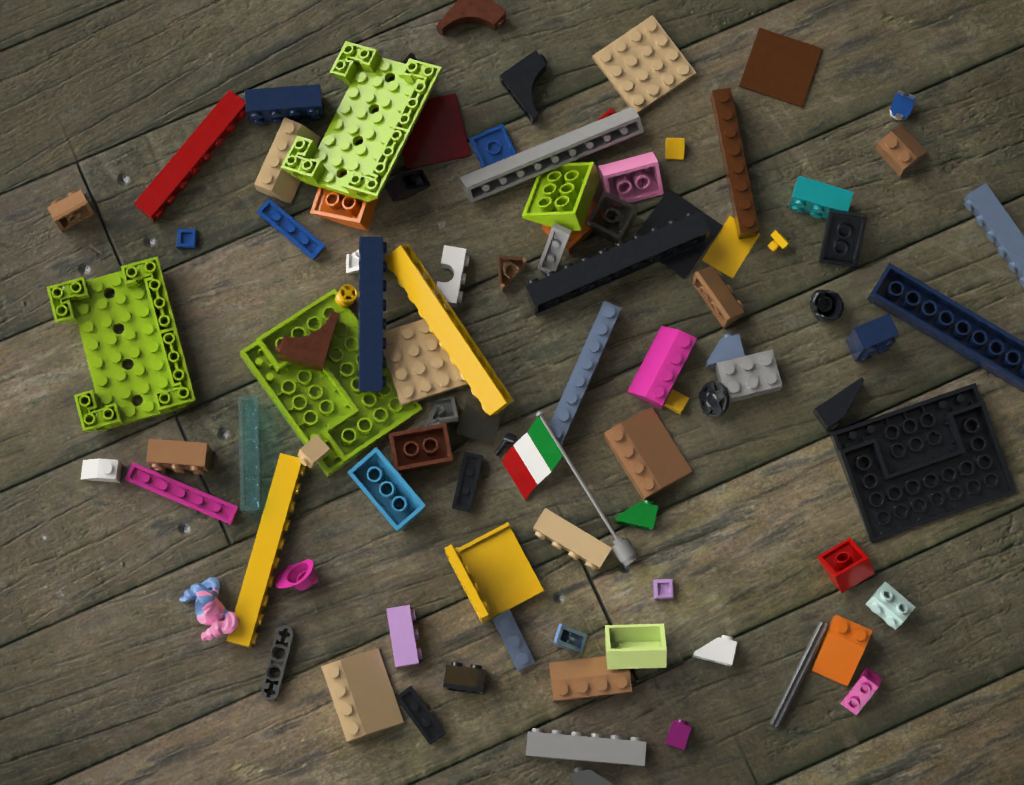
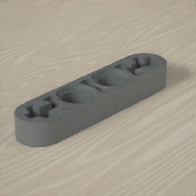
M287 625L280 626L275 633L261 688V695L267 701L276 700L280 694L294 639V632ZM285 629L290 634V637H286L284 642L288 644V647L280 644L277 645V641L282 642L280 632H284ZM278 648H283L286 652L285 657L282 659L275 657V651ZM274 667L279 668L281 671L278 678L270 676V670ZM268 679L278 682V686L273 685V690L276 692L270 698L265 693V690L270 689L271 683H267Z

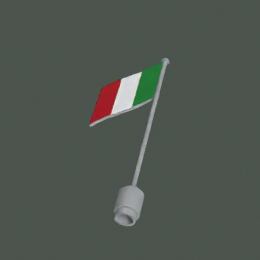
M538 411L536 413L538 417L527 433L504 456L502 460L503 465L527 501L534 488L553 471L564 456L615 539L612 542L614 545L611 547L620 563L623 562L624 566H627L638 559L636 550L628 537L623 538L620 536L618 538L543 417V412Z

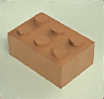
M149 439L146 462L157 472H166V469L174 470V473L184 474L185 471H193V474L204 475L205 472L210 473L212 449L207 443Z

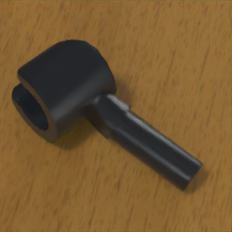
M507 433L502 444L494 453L498 456L507 443L513 445L517 436Z

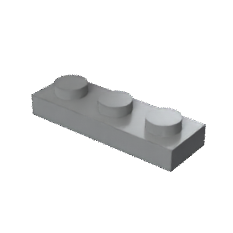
M554 223L537 269L546 273L551 271L557 272L572 230Z

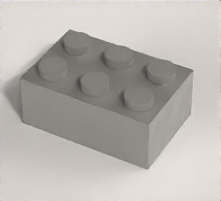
M773 349L716 363L715 370L718 382H721L727 388L729 403L780 391L782 388Z

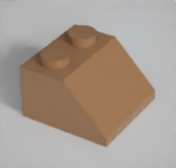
M903 125L888 133L877 143L874 149L899 176L928 152Z
M82 190L72 191L68 194V197L56 200L48 207L54 222L61 231L95 214Z

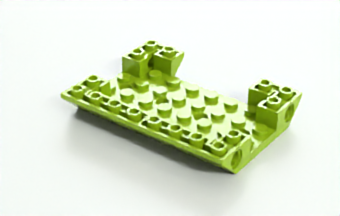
M345 41L330 70V74L349 85V88L319 147H317L313 140L297 136L281 169L306 184L366 202L377 199L442 71V67L410 58L404 64L382 58L377 49ZM390 77H395L393 81L387 82ZM374 108H379L378 112L371 114ZM358 140H363L362 144L355 146ZM342 172H347L346 176L339 178Z
M158 256L121 266L122 271L90 280L80 277L47 287L55 323H78L95 392L89 390L74 395L83 432L104 431L180 410L196 401ZM107 290H114V297L110 299L105 297ZM117 325L124 326V331L121 334L114 332ZM128 360L133 361L132 369L125 370L123 367L124 363ZM137 396L143 398V402L139 406L133 405V399Z

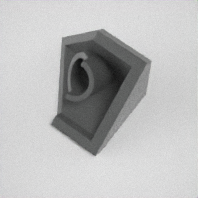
M454 396L435 399L436 403L424 427L446 423L447 427L458 426L459 419Z

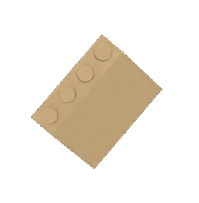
M379 648L321 666L348 743L404 723Z

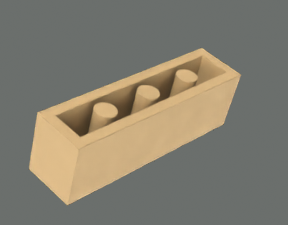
M546 508L533 527L535 536L542 540H545V538L550 540L553 547L558 550L565 549L569 552L568 555L575 560L580 558L585 561L584 565L592 570H600L612 550L610 546Z

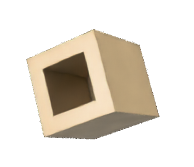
M316 435L300 448L298 458L304 466H308L311 469L328 455L330 448Z

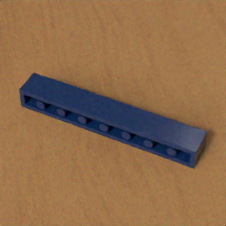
M383 237L359 238L358 392H382L383 388H386V376H383V368H386V357H383V349H386V338H383V330H386V318H383V311H386V299H383V292H386L387 282L383 280V272L386 273L387 262L383 261V253L387 252V242H383Z

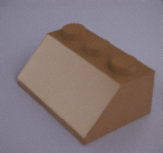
M710 266L697 271L694 274L692 284L724 329L743 317L744 306L733 297L734 293L728 284H724L720 271Z

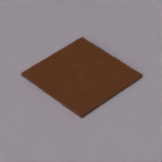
M759 28L739 87L802 107L822 48Z

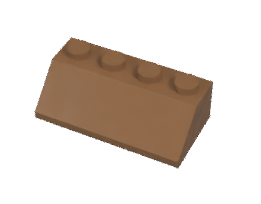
M606 656L549 662L553 702L632 693L630 670L607 669Z

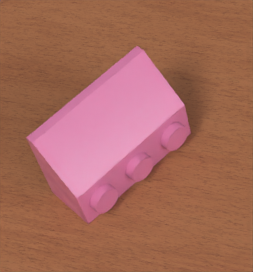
M653 152L599 166L601 182L609 208L664 194L658 160Z

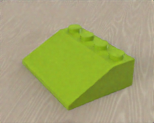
M567 163L538 175L524 208L523 219L549 227L557 223L572 231H581L600 180L595 163Z

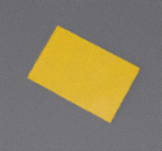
M729 216L702 261L733 279L760 233L756 237L738 239L735 219Z

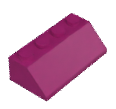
M661 326L627 393L662 409L697 338L681 330Z

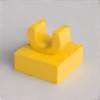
M775 230L770 235L774 239L768 245L772 251H776L779 247L787 249L791 245L778 230Z

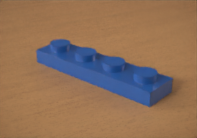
M268 198L258 209L257 214L311 260L314 261L326 248L320 240L271 199Z

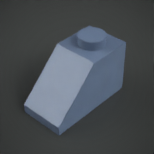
M729 333L722 336L723 338L719 340L707 360L706 369L715 367L718 362L745 356L739 334Z

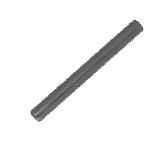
M822 621L818 623L769 723L770 726L776 729L780 728L829 628L827 623Z

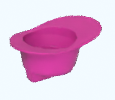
M307 559L283 568L274 579L275 586L280 589L293 587L301 591L308 589L319 580L313 569L314 562Z

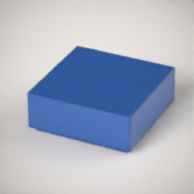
M178 229L177 249H196L197 229Z

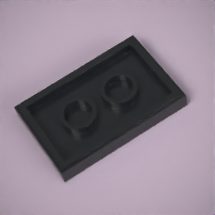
M829 209L819 262L856 268L868 218L867 215Z

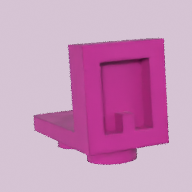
M866 667L857 683L842 700L841 705L857 715L879 688L883 678Z

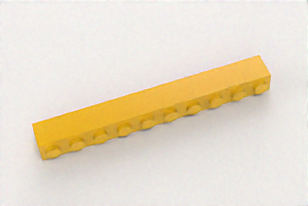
M409 244L400 245L384 258L388 269L396 275L399 285L406 290L409 300L416 305L419 315L428 323L429 330L436 335L442 349L449 354L451 363L457 366L461 372L462 379L469 384L472 394L481 402L482 409L489 416L498 414L511 404L514 399Z
M283 453L279 455L234 612L239 618L238 627L234 632L228 634L226 641L229 643L251 648L252 644L255 645L257 642L258 633H256L257 626L262 624L264 614H261L263 606L266 607L269 600L267 591L269 587L272 588L274 582L273 570L277 569L280 558L277 556L279 550H283L284 531L287 532L289 529L290 520H288V517L295 509L296 502L293 500L295 494L298 495L301 483H298L300 475L304 476L306 466L300 462L298 457Z

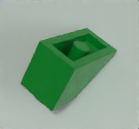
M643 500V503L638 502L617 515L615 523L653 531L658 506L654 505L655 503L652 501Z

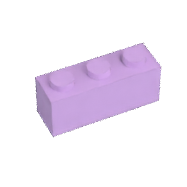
M410 605L387 608L395 667L402 668L420 665L419 660L422 659L421 648H417L416 640H419L418 628L414 629L413 621H416L415 609H411Z

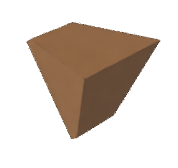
M497 255L499 287L502 293L527 265L526 258Z

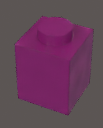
M677 719L676 722H671L665 745L685 750L692 728L687 726V721Z

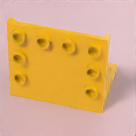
M508 522L459 548H453L452 544L445 547L446 556L482 624L491 620L492 617L544 592Z

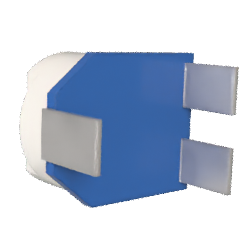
M898 90L895 93L890 108V115L896 120H906L910 116L915 102L914 95L909 94L907 96L904 95L905 92Z

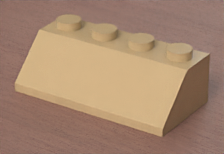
M284 117L254 185L257 191L291 204L301 181L282 170L281 166L297 136L311 139L316 145H318L321 137L304 125Z

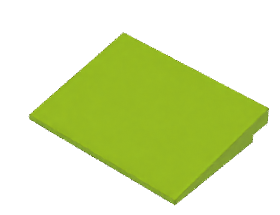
M335 289L258 337L254 343L240 351V357L303 445L318 435L330 448L328 455L317 463L327 477L423 410L417 401L403 406L400 405L387 364L386 368H383V376H386V388H383L382 392H358V320L349 308H342L336 303L335 296L338 292ZM331 311L339 313L323 372L278 359L279 353L276 352L278 341L282 342L284 336L302 337L312 334L326 323Z

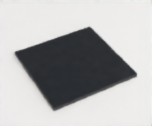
M669 189L635 236L641 233L643 235L648 234L654 227L660 226L662 228L673 219L677 218L680 220L685 218V215L689 212L695 211L697 213L701 210ZM702 212V215L710 229L708 241L660 261L661 264L683 279L687 277L723 227V225Z

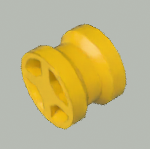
M343 285L335 296L336 303L342 308H349L356 300L358 292L352 285Z

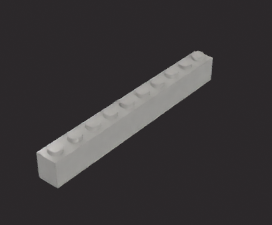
M633 107L627 108L460 177L465 194L470 202L473 203L644 132L640 116Z

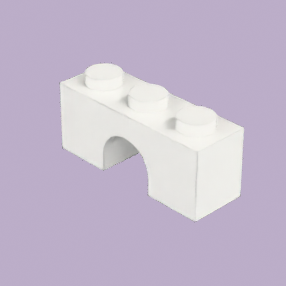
M444 245L441 268L451 270L454 276L449 282L437 281V287L450 306L457 308L458 302H462L463 292L460 291L461 284L465 285L466 273L463 272L464 267H468L470 255H467V249Z

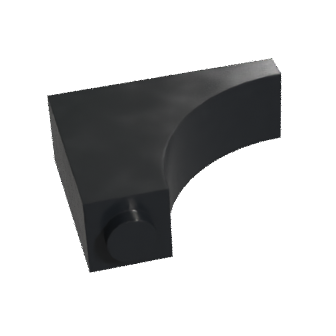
M536 50L500 74V83L532 124L537 122L539 114L532 102V91L536 81L547 71L546 58L543 54L539 55Z

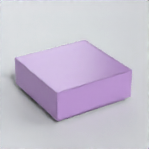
M673 579L653 580L654 600L674 599Z

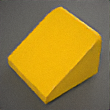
M666 138L665 160H684L685 138Z
M672 389L664 403V407L681 415L689 397Z

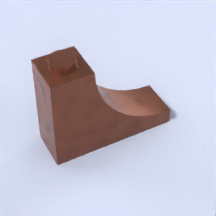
M458 0L436 25L437 32L443 36L450 29L467 23L484 25L495 31L506 23V10L493 0Z
M331 311L326 323L312 334L302 337L284 336L282 342L278 341L276 352L279 353L278 359L323 372L339 313Z

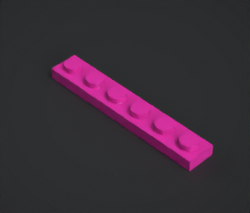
M132 462L125 477L127 482L229 525H232L239 509L236 505Z

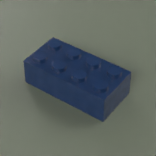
M320 84L245 90L246 113L250 123L254 125H262L264 122L279 124L282 123L284 117L295 122H300L303 119L318 121L320 118H325L323 93Z

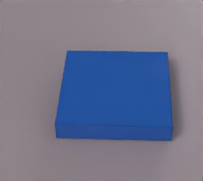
M503 124L469 138L482 168L517 154Z

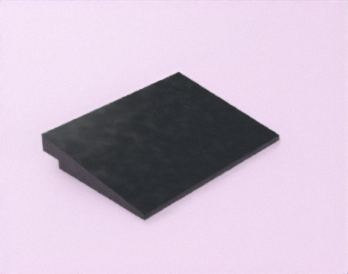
M976 383L829 433L870 542L1016 492L985 402L981 400Z

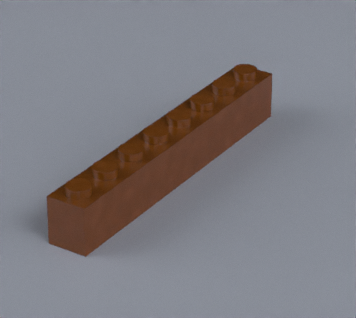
M731 87L712 90L710 99L738 239L756 237L759 233V226Z

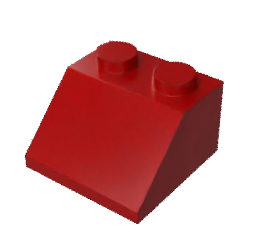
M851 538L817 556L830 580L841 593L875 574L869 557Z

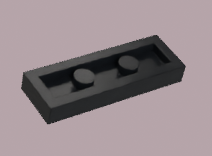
M464 452L452 509L471 513L483 455Z
M409 686L396 696L398 702L430 745L446 734L412 686Z

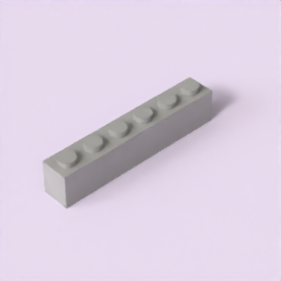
M532 728V732L528 731L526 756L644 767L647 742L642 741L641 737H630V740H622L623 736L611 735L610 739L603 738V734L591 733V737L583 736V732H571V735H564L561 730H552L551 733H544V729Z

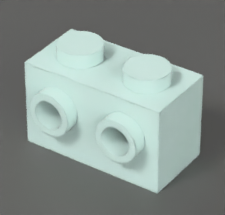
M886 581L865 604L895 630L915 608L913 604Z

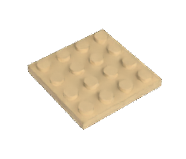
M653 15L592 55L593 60L629 108L633 107L637 114L696 75V71Z
M425 319L383 331V338H386V349H383V355L386 357V364L401 406L469 385L462 379L461 372L457 366L451 363L449 354L442 349L438 338L429 330V325Z

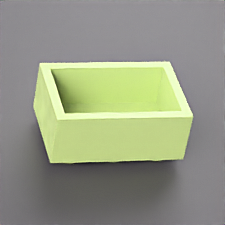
M664 624L605 625L607 669L666 668L667 646Z

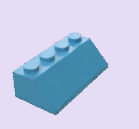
M375 447L347 472L398 532L403 531L426 507V504L378 447Z

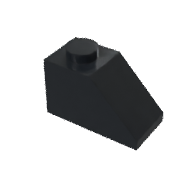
M423 170L397 174L384 187L392 201L396 202L412 197L430 187L431 184Z

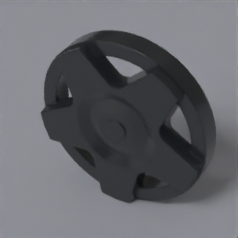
M708 382L699 392L698 398L705 415L720 417L725 414L729 406V393L721 382Z

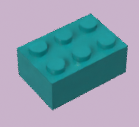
M798 176L788 207L797 213L806 212L811 217L827 219L829 209L848 212L854 192Z

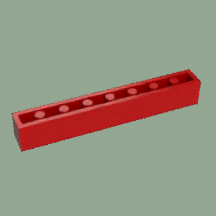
M229 89L134 202L135 207L153 222L164 215L165 208L175 202L180 190H184L188 186L191 177L196 176L200 172L201 165L211 159L212 152L216 147L219 148L224 143L228 133H232L235 130L237 122L246 117L245 101Z

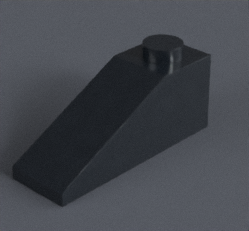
M860 378L813 410V414L825 431L829 428L834 430L842 424L840 421L844 418L863 384V378Z

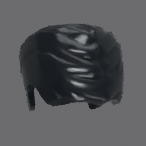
M818 289L811 295L810 309L818 321L831 322L841 317L844 311V303L838 293Z

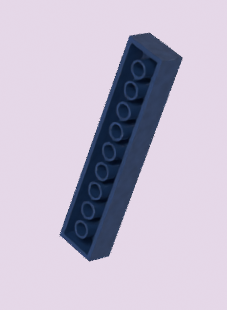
M891 263L888 264L869 295L868 301L1024 392V342Z

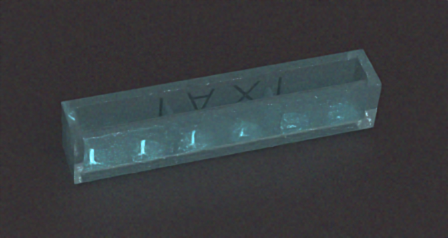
M258 395L238 396L240 511L242 514H262L260 399Z

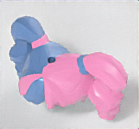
M210 577L202 583L191 585V588L184 591V596H181L179 599L182 603H188L196 599L195 613L197 620L203 625H212L201 634L202 641L204 642L222 637V634L234 632L239 623L237 615L225 609L224 605L219 601L218 595L221 590V583L216 577Z

